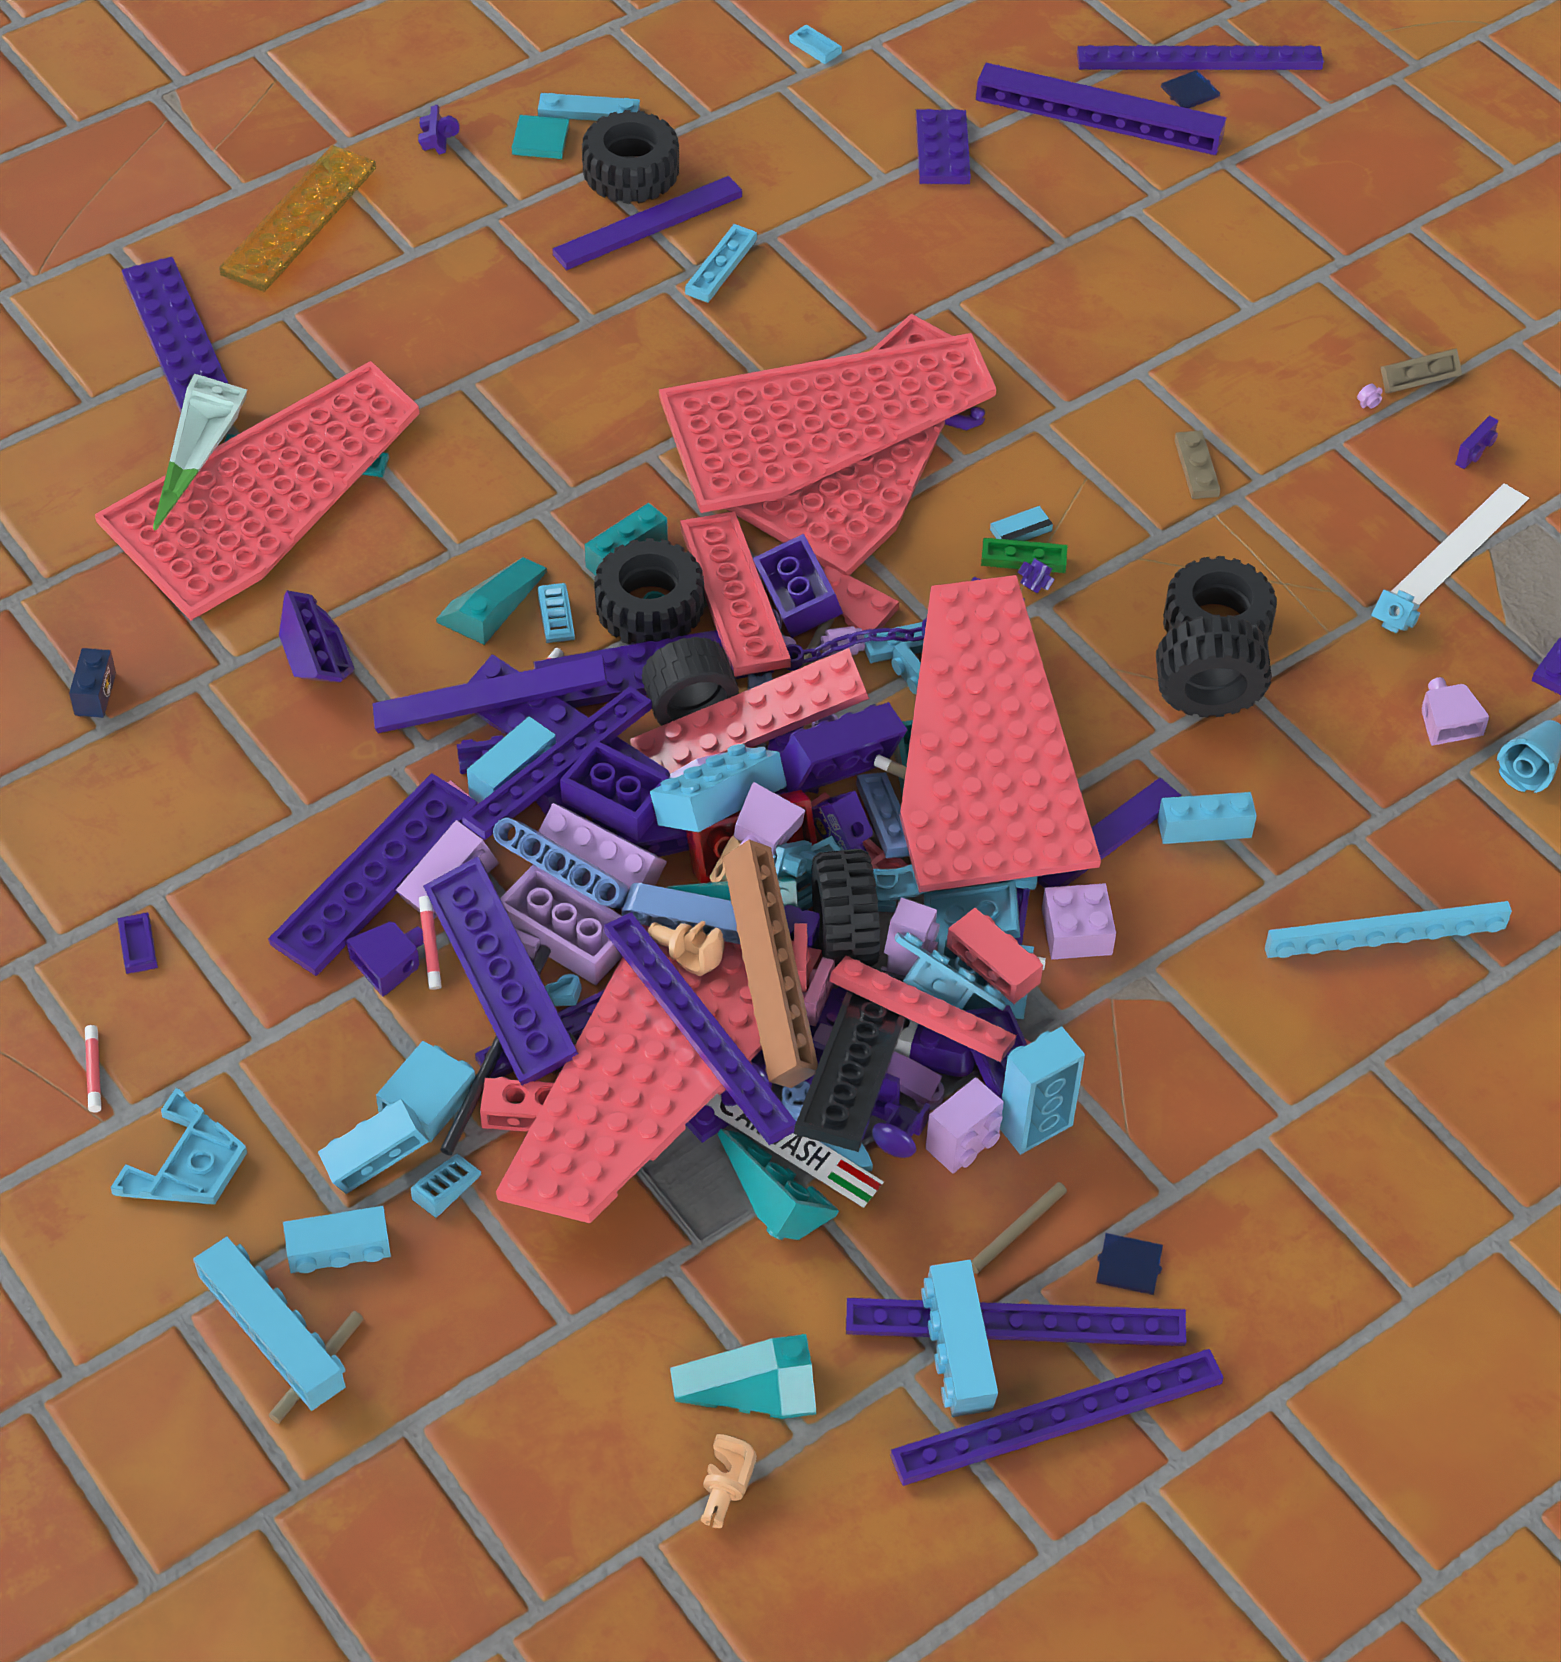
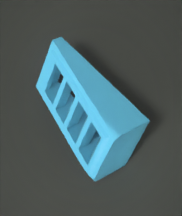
M559 583L539 586L538 599L546 643L575 640L566 584ZM567 626V628H564V629H556V630H551V629H550V628H553V627Z
M455 1154L411 1187L412 1200L437 1218L481 1176V1171L459 1154ZM459 1166L464 1171H466L467 1174L465 1176H462L459 1172L455 1170V1168ZM448 1174H450L451 1176H453V1177H454L455 1179H457L458 1181H456L455 1183H453V1182H452L450 1179H448L446 1176H447ZM440 1182H442V1183L445 1184L448 1188L444 1190V1189H443L441 1186H439L438 1184H439ZM433 1189L438 1195L434 1196L430 1191Z

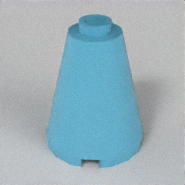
M1553 720L1544 721L1510 740L1501 748L1497 755V761L1499 760L1500 764L1499 773L1508 785L1521 792L1531 790L1537 793L1551 784L1561 757V724Z

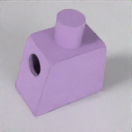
M1441 677L1431 680L1428 684L1429 691L1426 692L1422 704V715L1431 746L1484 736L1489 715L1469 688L1464 684L1447 686L1444 678Z
M753 782L737 819L734 837L740 840L741 844L750 839L769 846L774 856L777 845L785 844L801 827L805 810Z

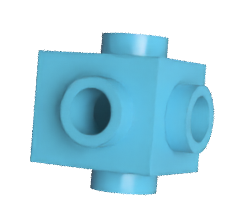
M1383 590L1371 616L1383 621L1381 626L1394 633H1397L1399 629L1407 631L1409 627L1413 628L1418 621L1420 612L1417 610L1420 605L1413 602L1414 596L1402 590H1399L1397 594L1389 590ZM1399 608L1400 613L1397 615L1396 610Z

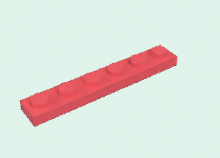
M845 956L831 972L829 982L999 1062L1003 1060L1015 1043L1017 1035L848 956Z

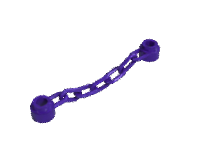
M927 618L923 620L922 627L913 629L879 628L858 631L834 638L832 641H828L815 649L803 650L802 647L796 644L786 645L791 658V667L786 669L795 671L804 663L817 661L834 651H840L859 643L891 640L915 642L924 640ZM922 631V636L914 637L915 632ZM888 632L886 637H876L877 633ZM896 632L905 633V638L896 636ZM868 634L867 638L857 639V636ZM849 638L850 643L838 646L837 642ZM830 645L831 649L822 654L820 653V650ZM812 653V658L804 659V654Z

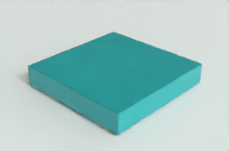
M519 115L512 144V155L562 159L570 126L569 119Z

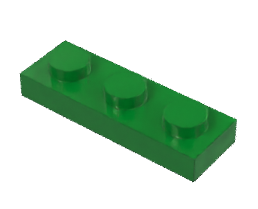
M983 538L981 566L1020 569L1024 561L1031 564L1035 558L1052 568L1051 572L1066 573L1068 545Z

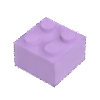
M1106 883L1045 888L1042 914L1051 960L1113 954L1116 930Z
M975 1077L929 1114L926 1150L951 1173H955L962 1166L964 1168L968 1167L980 1151L985 1147L987 1149L991 1148L1000 1137V1124L1003 1118L1004 1101Z

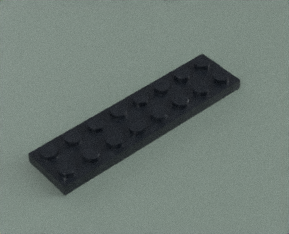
M874 968L902 982L906 977L896 973ZM847 990L794 1128L795 1135L859 1152L906 1017Z

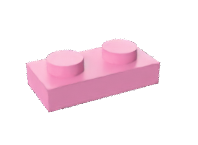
M822 957L818 969H813L810 974L808 991L802 992L809 1025L816 1026L834 983L829 981L831 972L835 969V960Z

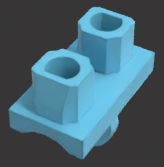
M803 840L777 845L776 854L773 856L777 878L788 875L800 877L804 872L812 874V859L817 855L810 851L812 843Z

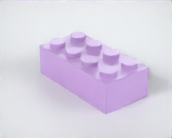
M554 803L538 831L628 886V889H630L633 883L655 886L667 863L666 860ZM539 841L533 846L532 853L534 856L541 849ZM564 856L558 860L557 868L559 871L566 864ZM590 871L585 872L582 877L584 886L590 882ZM612 886L607 892L609 901L616 895L615 886Z
M534 864L500 898L517 930L539 938L540 946L543 945L550 948V958L595 986L623 957L604 931L605 924L622 916L610 908L595 902Z

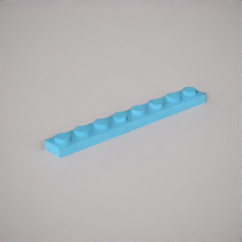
M1505 901L1274 929L1268 932L1265 952L1267 958H1286L1305 953L1318 954L1322 951L1349 950L1354 947H1376L1395 942L1408 943L1412 940L1428 938L1434 940L1444 936H1466L1471 933L1485 931L1497 932L1506 929L1512 910L1509 902Z

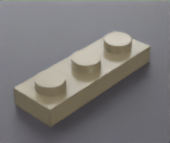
M1457 348L1380 367L1385 393L1462 375Z
M1203 431L1176 432L1174 441L1191 498L1219 497L1220 486Z

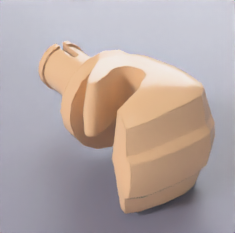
M701 921L694 927L683 923L675 930L654 922L647 931L656 944L669 948V955L672 959L677 960L679 965L695 975L702 976L712 971L722 960L725 947L723 934L719 928H714L706 935L703 931L705 921Z
M717 1434L713 1444L714 1455L726 1466L729 1472L722 1473L715 1465H708L709 1475L705 1477L703 1486L711 1494L701 1521L709 1526L713 1513H716L713 1527L722 1528L730 1501L741 1500L746 1492L757 1455L753 1447L747 1442L728 1435Z

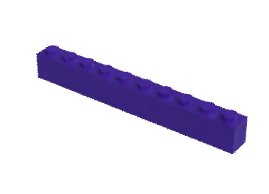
M985 63L977 80V101L1211 155H1217L1224 136L1227 117L1000 65Z

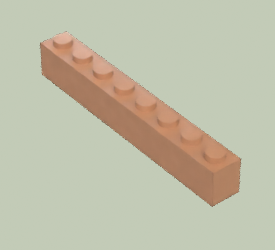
M749 839L723 856L725 876L728 881L731 904L737 925L736 929L739 934L742 958L745 963L748 987L752 997L754 1016L758 1026L760 1045L766 1065V1074L769 1082L793 1088L815 1075L818 1063L772 850L769 846Z

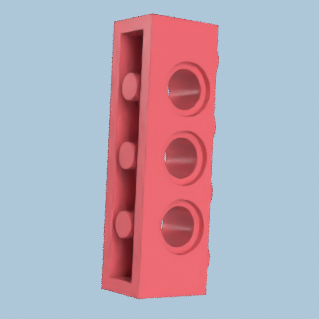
M505 1077L485 1078L480 1108L482 1128L528 1132L554 1083L536 1080L522 1086L519 1080H510ZM516 1101L521 1102L519 1104H512V1102Z

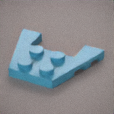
M175 1088L161 1109L162 1117L183 1125L187 1129L156 1176L125 1164L110 1187L112 1195L215 1205L246 1156V1145L219 1122L215 1123L209 1118L199 1105L189 1101L180 1089Z

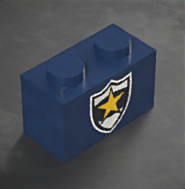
M81 649L69 691L75 716L104 718L116 675L111 650Z

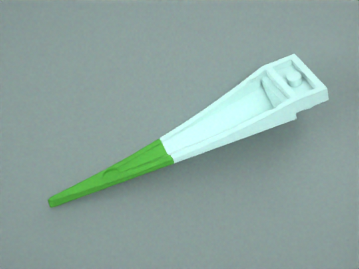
M194 374L184 398L174 445L154 520V531L159 528L238 418V413L246 399L247 389Z

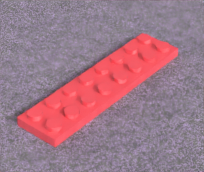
M735 511L680 520V529L687 549L696 558V561L703 570L704 596L734 676L791 667L790 655Z
M848 648L631 738L630 741L632 747L666 768L671 774L695 759L723 752L726 753L729 747L737 744H744L746 747L752 748L868 700L869 697Z

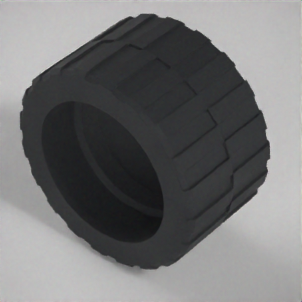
M691 637L668 643L663 648L658 649L653 656H650L642 670L643 674L641 676L646 694L652 700L654 717L661 726L739 694V687L724 648L716 641H711L708 638Z

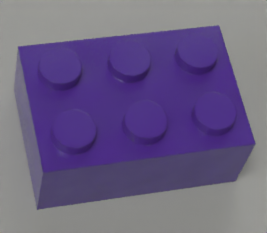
M804 534L752 558L791 638L843 614L836 594Z
M594 739L560 779L562 803L639 841L656 820L650 791L661 786V782L670 777Z

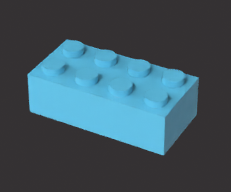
M737 744L727 749L728 752L722 755L707 758L705 760L706 763L700 766L685 769L683 771L684 774L677 778H669L662 781L661 786L650 791L658 825L700 832L742 810L753 782L773 793L787 786L779 752L766 750L765 747L749 748L744 744Z
M1062 1026L1052 1032L1042 1033L1036 1041L1025 1047L1019 1046L1015 1048L1007 1058L1002 1100L1004 1101L1003 1118L1000 1130L1020 1155L1073 1126L1085 1053Z
M971 1259L930 1266L928 1278H924V1288H921L924 1308L931 1309V1320L928 1321V1329L931 1341L937 1340V1353L934 1354L937 1373L944 1374V1387H941L944 1407H950L952 1417L992 1411L998 1396V1389Z

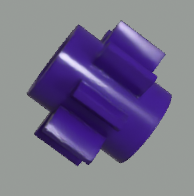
M1035 558L1031 564L1024 561L1018 571L1023 576L1020 583L1036 593H1039L1041 588L1048 591L1055 580L1049 576L1053 569Z

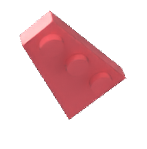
M828 565L823 570L836 594L843 611L841 615L845 618V623L848 626H854L855 629L861 628L862 631L879 629L898 611L899 601L848 574L845 576Z

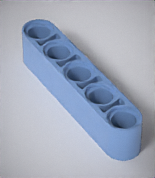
M503 818L495 824L493 836L500 845L595 902L613 909L624 907L629 889L620 880L524 823L510 818ZM512 827H515V837L509 841L508 832ZM539 841L541 849L534 856L532 849L534 844ZM564 856L566 859V864L564 868L559 871L557 868L558 860ZM590 871V882L584 886L582 877L585 872ZM612 886H615L616 895L609 901L607 892Z
M633 883L630 886L622 909V916L632 912L641 925L650 926L656 922L674 930L683 923L694 927L701 921H705L703 931L706 935L714 928H719L723 934L724 941L740 944L731 901L643 883Z

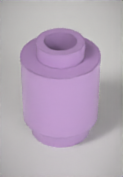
M854 626L827 629L825 636H821V645L832 641L834 638L862 631V629H855ZM864 635L857 636V639L864 638ZM848 638L837 643L838 646H841L850 642ZM865 642L849 647L851 654L857 655L858 651H864ZM830 645L822 649L823 653L831 649ZM843 650L834 651L833 653L829 654L828 656H831V655L836 654V653H838V652H841V651H843Z

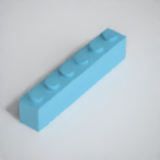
M226 1236L193 1258L199 1278L311 1411L346 1388L343 1373L346 1370L340 1359L335 1354L331 1357L325 1351L326 1346L321 1337L316 1332L311 1334L305 1328L307 1324L299 1311L296 1309L291 1311L287 1307L288 1302L279 1288L272 1289L269 1286L267 1275L260 1266L254 1268L249 1262L250 1257L241 1244L235 1246Z

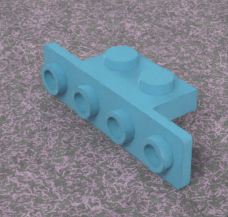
M897 932L894 937L895 941L918 956V959L904 978V983L944 1000L961 1010L973 993H976L1000 1010H1004L1006 1004L1001 999L1003 994L989 984L985 988L974 982L977 978L974 974L963 967H960L957 971L948 965L950 959L935 949L932 953L921 947L923 942L911 933L907 932L903 936Z

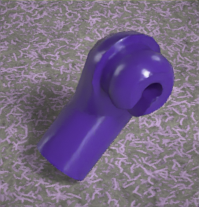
M973 407L970 415L956 414L946 419L945 425L962 430H969L980 426L985 420L983 418L985 410L981 407Z

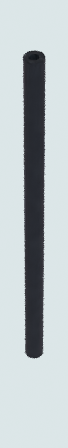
M543 945L539 947L532 961L539 976L551 953L550 948ZM497 1036L440 1148L441 1152L446 1155L453 1154L481 1097L485 1078H490L503 1052Z

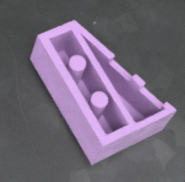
M456 820L396 891L406 903L420 913L419 897L428 896L423 885L477 856L482 861L487 873L495 868L499 862L483 839ZM433 908V917L435 919L437 914Z
M901 898L889 925L884 953L888 954L887 968L882 966L881 970L906 976L918 959L917 955L895 941L894 937L897 932L903 936L907 932L916 936L923 942L921 947L930 953L934 949L937 950L938 942L935 940L940 929V924L936 923L937 909Z

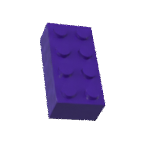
M889 702L878 706L872 704L863 711L854 714L848 712L839 719L830 722L824 720L815 727L806 730L800 728L790 735L788 744L780 753L787 784L785 787L788 792L802 790L805 793L877 768L874 766L876 757L881 755L890 759L907 732V728Z

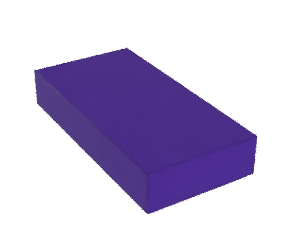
M149 913L117 918L126 974L158 968Z

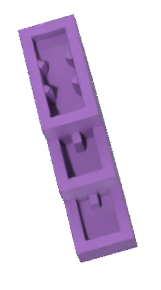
M821 1023L812 1040L826 1045L833 1027ZM895 1051L887 1073L900 1078L901 1092L923 1105L931 1101L942 1078L941 1075Z

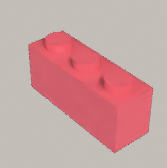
M974 908L948 928L946 947L994 988L999 990L1013 1004L1041 983L1043 964L1035 954L1027 952L1012 935L1006 934L996 926L993 919L988 915H983Z

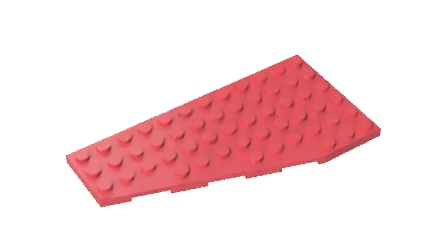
M910 314L870 351L946 338L952 335ZM945 420L787 496L725 509L730 512L735 511L738 517L782 543L804 534L820 565L823 567L828 565L845 576L847 574L851 575L897 530L942 431Z
M972 333L659 389V398L700 513L782 498L996 395V386Z
M370 361L217 446L157 530L154 531L153 525L166 475L96 513V522L191 621L262 580L420 414L419 406Z
M1016 575L931 586L900 810V820L919 893L1100 867L1101 858Z
M642 925L648 931L650 926ZM724 941L725 947L720 964L702 976L685 970L678 964L677 960L670 957L668 947L657 944L751 1063V1060L762 1050L754 1016L752 997L748 987L745 963L742 958L741 944ZM810 947L808 948L807 990L809 988L810 974L813 969H818L822 959V950ZM622 957L575 1044L579 1054L573 1056V1060L566 1062L496 1190L499 1201L591 1223L618 1196L617 1191L649 1160L654 1161L686 1129L685 1124L716 1094L721 1095L726 1090L624 957Z

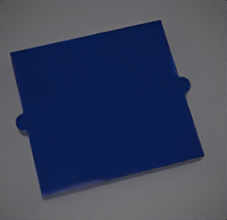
M1197 70L1161 83V88L1170 96V100H1174L1180 107L1188 109L1220 97V92L1211 84V81L1207 80Z
M1106 1233L1102 1253H1099L1097 1257L1100 1264L1096 1283L1154 1295L1157 1275L1161 1274L1162 1267L1159 1264L1163 1245Z

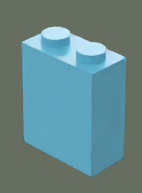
M422 1041L376 1094L378 1112L383 1111L387 1105L402 1099L415 1111L431 1143L462 1106L476 1077L475 1070L463 1060L458 1061L449 1056L441 1047L432 1046Z

